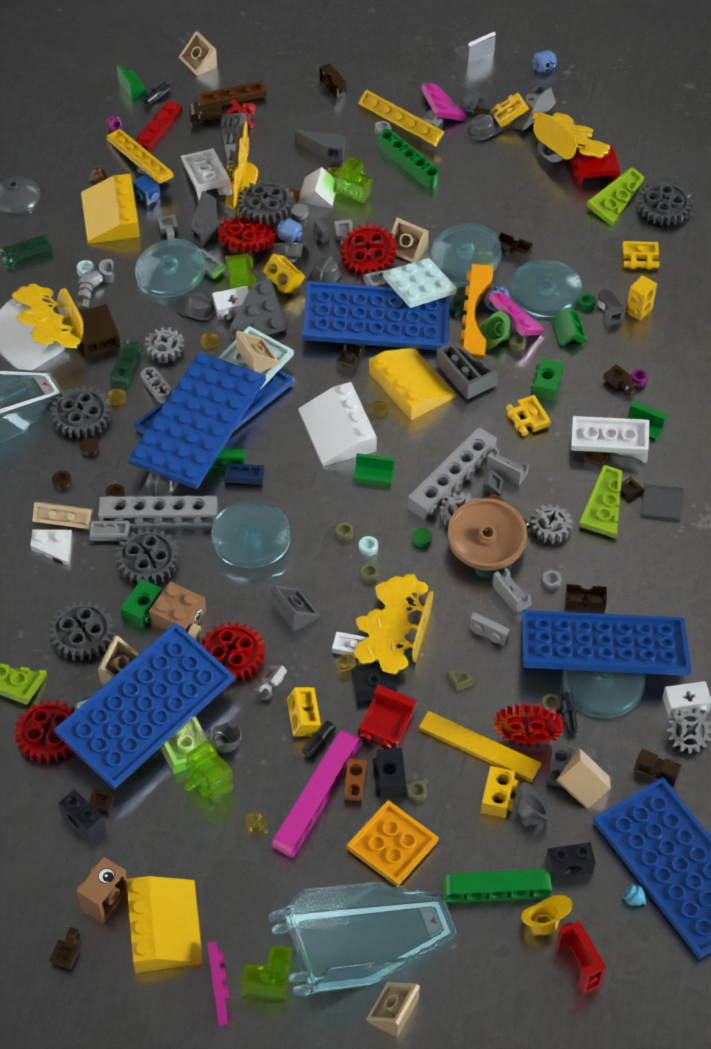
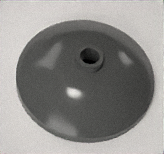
M16 175L0 180V213L7 215L22 214L33 209L40 201V188L34 180Z

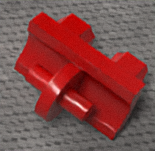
M233 99L231 101L232 107L226 113L247 114L246 121L252 129L255 125L250 120V115H255V105L251 102L243 103L242 108Z

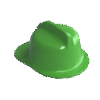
M495 312L479 327L481 334L486 339L485 350L495 347L498 343L507 340L511 336L513 326L510 324V319L505 312Z

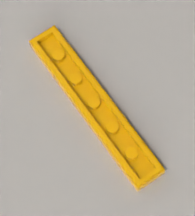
M367 89L358 102L365 109L435 147L444 134L443 130Z
M121 129L106 136L108 142L157 183L160 184L174 177L173 172Z
M430 711L427 712L419 726V731L496 767L516 771V776L530 783H533L542 766V763Z

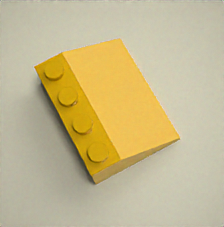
M131 173L114 175L81 192L88 244L140 237Z
M414 348L383 351L369 359V374L411 421L457 397V394Z
M153 876L126 879L135 973L203 964L195 881Z

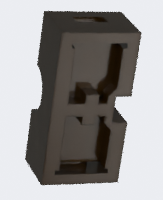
M330 63L319 67L320 81L330 88V92L336 98L347 95V82Z
M501 232L494 242L493 252L526 263L532 253L533 243L519 239V241L514 240L513 236Z
M345 342L344 350H341L337 359V368L354 373L366 345L364 343L361 348L351 344L348 349L349 356L346 357L348 343Z
M566 585L565 609L582 610V606L589 607V610H606L607 587L592 586L589 589H584L581 585Z
M641 749L634 771L656 780L663 777L670 786L674 787L682 765L667 758L663 760L658 758L657 754Z

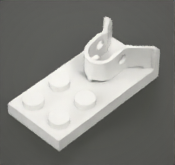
M213 148L181 156L182 163L197 191L198 202L203 191L206 192L215 188L219 195H232L230 178Z
M573 416L571 450L612 452L621 456L634 457L646 463L649 450V420Z

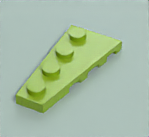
M631 167L591 198L586 206L612 227L645 177Z
M607 465L603 466L580 520L579 527L609 537H617L622 470Z
M0 664V695L27 705L47 677V671L39 669V672L30 671L27 667L16 669L10 668L7 664Z

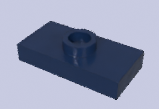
M226 463L224 482L262 485L264 465Z

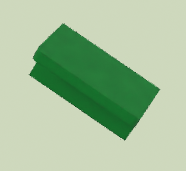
M120 64L117 65L118 80L130 98L134 99L146 95V88L133 70L125 72Z
M566 307L552 318L559 345L564 346L572 339L581 344L587 341L579 313Z
M632 401L626 419L649 420V439L657 441L665 427L668 414Z
M222 449L210 469H225L226 463L246 464V449Z
M356 454L353 482L391 487L394 474V458Z

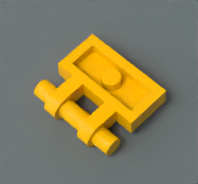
M518 92L513 96L511 94L507 97V100L501 104H496L495 108L490 110L501 128L529 110Z
M623 241V259H630V261L624 260L623 268H630V270H636V268H646V270L659 268V261H653L659 258L658 242ZM637 259H646V261H637Z
M535 395L518 400V407L514 408L512 404H508L505 407L509 419L513 420L515 429L522 436L528 434L527 427H531L534 432L551 425L549 417ZM523 414L525 419L521 420L519 415Z

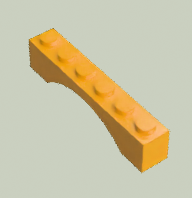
M472 264L471 271L467 273V281L470 282V285H466L465 296L469 297L468 300L464 301L463 311H467V315H463L462 325L465 326V330L461 329L460 339L464 341V345H460V347L470 352L471 356L477 360L482 359L484 361L486 339L477 326L475 310L491 288L493 266Z

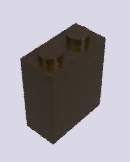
M107 304L79 311L83 320V336L80 343L85 356L121 347L119 333Z

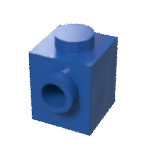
M147 174L133 182L134 195L139 201L148 205L160 198L159 184Z

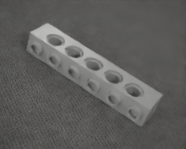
M478 427L408 496L407 509L424 520H427L430 515L433 516L442 504V500L446 501L447 496H450L454 491L457 492L461 488L462 483L466 479L469 480L474 471L484 465L489 453H494V448H497V438Z
M209 495L100 497L99 521H130V527L217 526L218 501L217 496Z

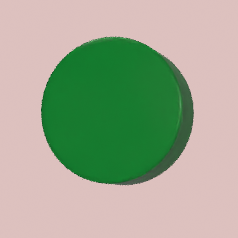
M583 293L578 297L577 305L582 310H592L595 307L596 298L592 294Z
M418 528L413 532L412 542L415 546L424 548L431 544L432 534L428 529Z

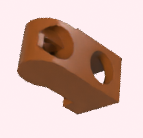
M348 759L344 800L362 802L367 761Z

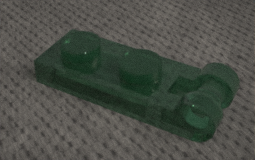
M45 234L0 249V254L4 258L5 265L12 266L15 262L52 251V246Z
M125 340L110 374V383L116 384L118 382L124 386H129L131 376L144 349L143 343Z

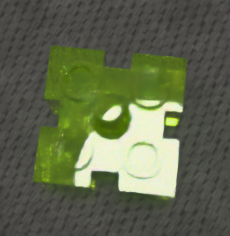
M207 740L186 753L187 763L185 765L188 769L187 777L189 781L183 787L187 792L196 786H200L199 792L205 800L209 799L212 804H215L234 791L233 782L231 781L233 779L232 770L222 758L220 759L216 750Z

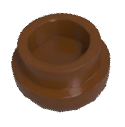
M102 167L93 169L91 177H89V181L96 184L108 179Z

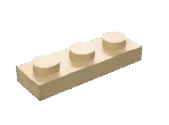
M36 501L34 502L32 522L90 529L93 509Z

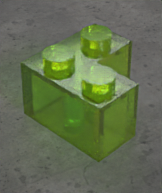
M349 156L335 175L333 192L365 203L372 193L373 183L372 177L363 174L365 162Z
M248 253L226 255L230 289L247 286L248 290H250L253 283H256L255 275H251L253 258Z
M270 945L267 966L244 963L240 984L241 995L287 1001L294 960L293 948Z

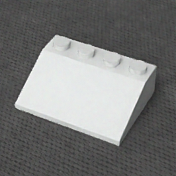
M13 298L0 309V354L18 371L31 372L68 348H65L56 341L48 345L34 341L31 332L35 327L23 324L15 319L16 316L22 315L21 312L24 309H31V307Z
M351 382L334 386L298 408L322 466L354 458L357 453L369 454L376 452L377 437Z

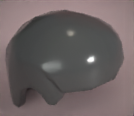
M226 722L211 728L208 740L215 750L222 753H230L239 746L243 733L239 726L231 727Z

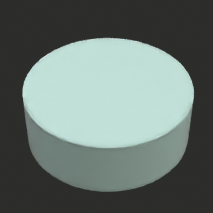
M88 260L79 262L76 267L77 273L81 277L84 274L95 271L94 264Z
M371 536L363 537L359 541L360 553L365 556L376 554L378 551V541Z

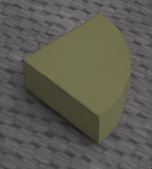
M458 670L447 672V676L456 692L475 684V679L470 674L458 672Z

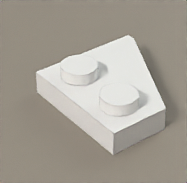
M32 530L31 550L39 554L42 553L51 559H59L64 565H69L72 530Z

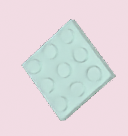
M430 258L383 272V278L410 308L456 294L457 291L456 286Z
M249 326L244 332L263 338L280 362L277 366L260 372L266 375L264 386L294 355V351ZM236 340L218 357L219 359L250 369L237 351Z

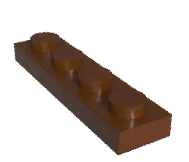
M258 81L200 93L198 97L203 106H223L231 104L233 99L237 102L266 97V89L263 82Z

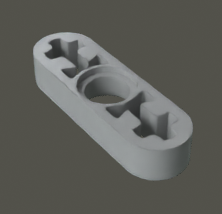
M147 367L143 369L140 373L143 383L156 400L164 404L172 393L171 387L156 368Z

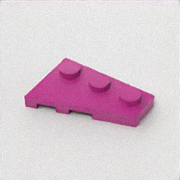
M423 83L421 89L436 117L460 121L466 120L467 115L439 86L433 83Z
M492 293L488 297L499 311L505 312L508 315L510 324L521 336L541 335L545 331L541 325L511 301L505 293Z
M216 941L207 942L219 1025L228 1024L225 999L229 998L227 984H222V981H227L225 967H220V964H224L223 952L217 949Z

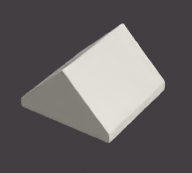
M322 167L305 177L298 203L332 208L338 188V181Z

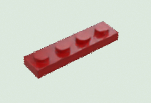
M167 101L137 136L135 141L149 152L183 111L182 105Z

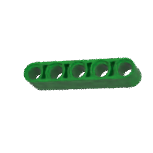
M383 129L380 131L379 149L426 188L431 189L438 186L439 169L392 130Z
M547 869L452 873L442 878L444 899L447 902L544 898L552 895L550 871Z

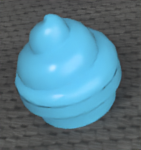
M631 884L623 894L626 904L631 907L646 905L645 893L642 887Z

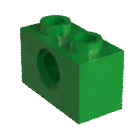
M542 358L541 364L536 366L535 376L537 377L532 379L530 388L533 390V395L536 398L551 402L555 401L563 374L564 363Z
M141 579L120 608L122 620L143 629L147 623H150L149 610L162 594V588Z

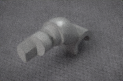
M102 260L99 263V272L95 270L84 274L80 278L77 296L79 300L78 309H88L91 293L96 286L102 282H114V273L112 272L113 260Z

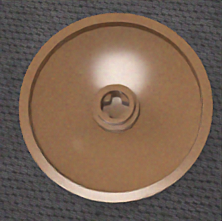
M481 498L463 504L454 512L448 526V542L453 553L463 563L480 570H497L511 565L521 556L527 541V527L523 517L511 505L497 499Z

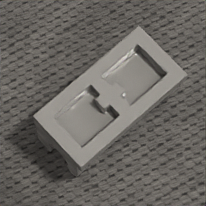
M494 448L493 454L489 453L487 456V470L492 469L499 476L517 485H520L529 473V464L524 463V467L499 455V449Z
M505 568L502 576L499 572L494 573L493 588L515 614L532 605L531 596L528 593L524 594L510 577V571Z

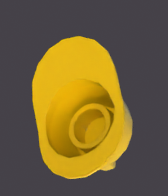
M551 896L525 909L521 919L523 923L530 927L534 936L549 935L557 930L559 920L570 913L573 903L567 896Z

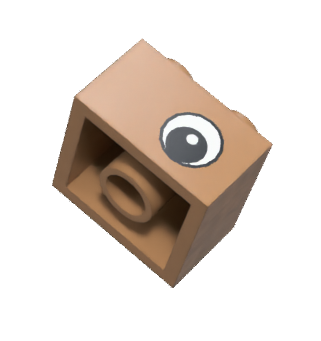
M169 582L149 610L151 625L167 631L177 623L188 633L192 624H197L206 612L205 597L173 582Z
M105 857L99 863L94 864L90 872L91 874L86 880H82L77 888L81 910L103 924L127 893L126 870Z

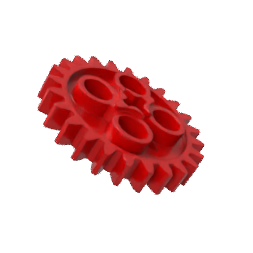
M236 215L235 219L229 217V220H224V223H220L218 238L220 242L224 243V246H229V249L235 248L236 252L242 250V253L245 251L252 253V250L258 253L259 249L265 251V247L270 248V245H273V241H275L273 225H269L264 221L260 224L259 220L253 222V218L247 220L245 216L239 218Z
M366 223L365 228L359 225V230L352 228L353 233L347 232L348 238L343 237L344 243L340 244L342 262H344L345 267H349L350 272L355 270L356 275L362 272V277H364L366 273L385 270L384 267L391 268L390 262H395L394 257H397L396 239L393 238L392 233L388 234L387 228L382 231V225L378 228L375 227V223L371 227Z
M229 621L226 627L220 623V629L213 626V633L207 631V638L202 637V644L200 645L235 676L234 683L237 677H240L242 681H244V675L251 678V671L258 672V666L263 665L262 660L265 659L263 638H260L259 632L254 633L253 627L247 630L246 623L242 627H239V622L232 626Z
M48 699L45 705L41 700L40 706L37 707L35 704H32V710L25 708L26 715H19L20 721L15 722L16 729H14L15 741L19 750L23 751L24 756L29 755L30 760L37 757L39 763H41L43 758H46L48 764L51 758L58 762V756L66 759V752L73 754V750L54 733V729L75 712L73 706L68 708L67 702L60 705L59 700L52 704L51 700Z
M514 703L513 707L507 705L506 709H500V712H496L494 731H497V735H501V739L508 738V742L515 741L516 745L519 743H523V745L531 743L532 746H535V743L543 745V742L550 744L551 740L556 741L557 737H561V733H563V718H561L560 714H556V710L550 711V707L542 708V704L534 706L533 703H530L528 706L522 703V706H518Z

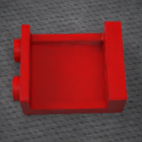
M610 146L609 153L602 158L585 156L579 150H576L575 155L570 159V166L574 168L573 175L574 179H577L578 185H582L584 178L610 176L613 182L620 177L621 169L613 146Z
M377 685L374 698L362 724L358 727L357 735L366 742L373 741L379 744L383 749L398 748L416 708L417 700Z
M580 920L575 923L568 922L564 924L559 930L556 949L559 952L568 947L571 948L582 968L577 987L581 994H584L602 985L606 965Z

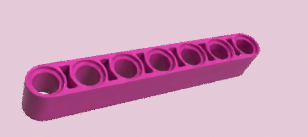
M344 730L338 733L272 842L273 849L289 857L295 855L347 769L348 759H353L361 738Z

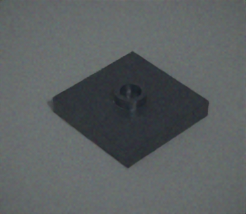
M380 663L351 667L357 705L371 704L377 685L397 692L394 674L382 671Z

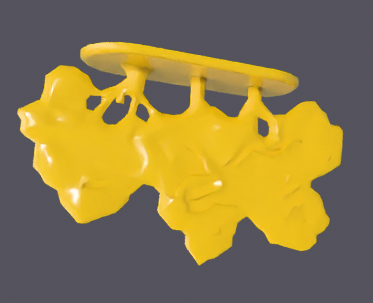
M542 112L532 113L533 119H535L533 127L536 137L566 160L571 159L575 155L576 148H579L580 153L585 156L602 158L609 153V145L588 139V137H592L594 129L575 125L574 120L569 115L558 112L553 114V116Z
M247 121L244 123L243 138L241 137L239 141V164L233 167L230 175L232 195H226L227 207L235 211H239L237 200L240 191H244L245 186L250 187L249 183L255 185L258 177L257 167L247 162L249 152Z
M35 283L29 284L28 287L21 286L18 291L12 294V297L17 301L31 307V309H24L21 312L22 315L16 316L15 319L23 324L35 327L31 332L34 341L43 345L52 344L53 341H56L65 348H77L83 336V320L66 288H62L59 291L57 302L51 298L54 294L51 289L39 287ZM44 298V299L51 300L50 302H52V303H47V302L43 301L42 299ZM57 306L59 314L54 312L53 308Z
M406 574L404 577L394 576L388 581L376 585L377 597L383 602L385 608L383 610L374 609L367 616L363 615L355 619L359 630L369 635L363 641L358 642L354 651L355 658H358L362 664L371 663L377 659L382 671L397 674L398 670L408 666L404 650L410 647L413 648L412 661L416 662L431 612L433 591L429 592L426 603L423 606L419 601V597L428 591V586L425 582L418 581L415 574ZM411 597L415 600L413 604H416V606L410 605L407 602V598ZM415 610L423 612L419 625L411 624L408 621L409 614ZM411 629H417L414 643L405 639V635ZM398 644L404 645L402 648H397Z

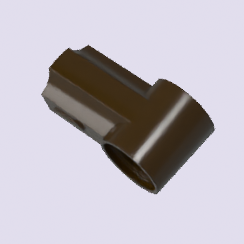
M199 102L190 104V122L198 125L203 123L204 120L222 119L221 105L203 106Z

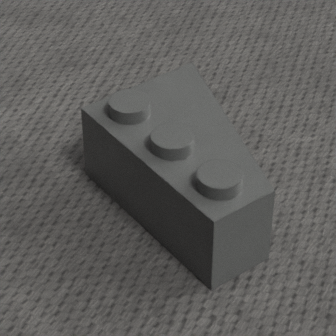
M454 342L437 349L436 364L466 399L498 384V369L495 367L492 369L482 359L477 360L472 357L470 352Z

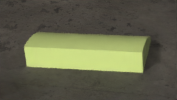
M196 716L161 747L173 774L195 766L214 754Z

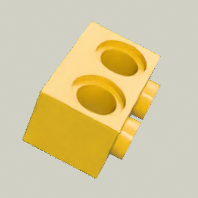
M273 254L262 270L267 275V279L271 278L272 283H275L278 286L277 289L284 294H295L305 278L285 256Z
M642 275L630 287L626 312L641 320L653 308L657 283Z
M295 687L287 698L293 736L312 737V734L321 726L315 688Z
M490 766L481 805V813L506 818L507 811H512L514 798H511V793H516L518 780L515 779L516 771ZM498 782H505L506 784L501 785ZM500 800L503 803H495L494 801Z

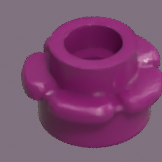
M111 116L107 119L106 127L109 131L115 132L121 128L122 122L118 116Z
M637 369L630 375V379L636 382L635 386H644L647 383L648 376L644 370Z

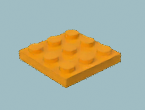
M388 800L347 844V849L398 887L437 844L439 837Z

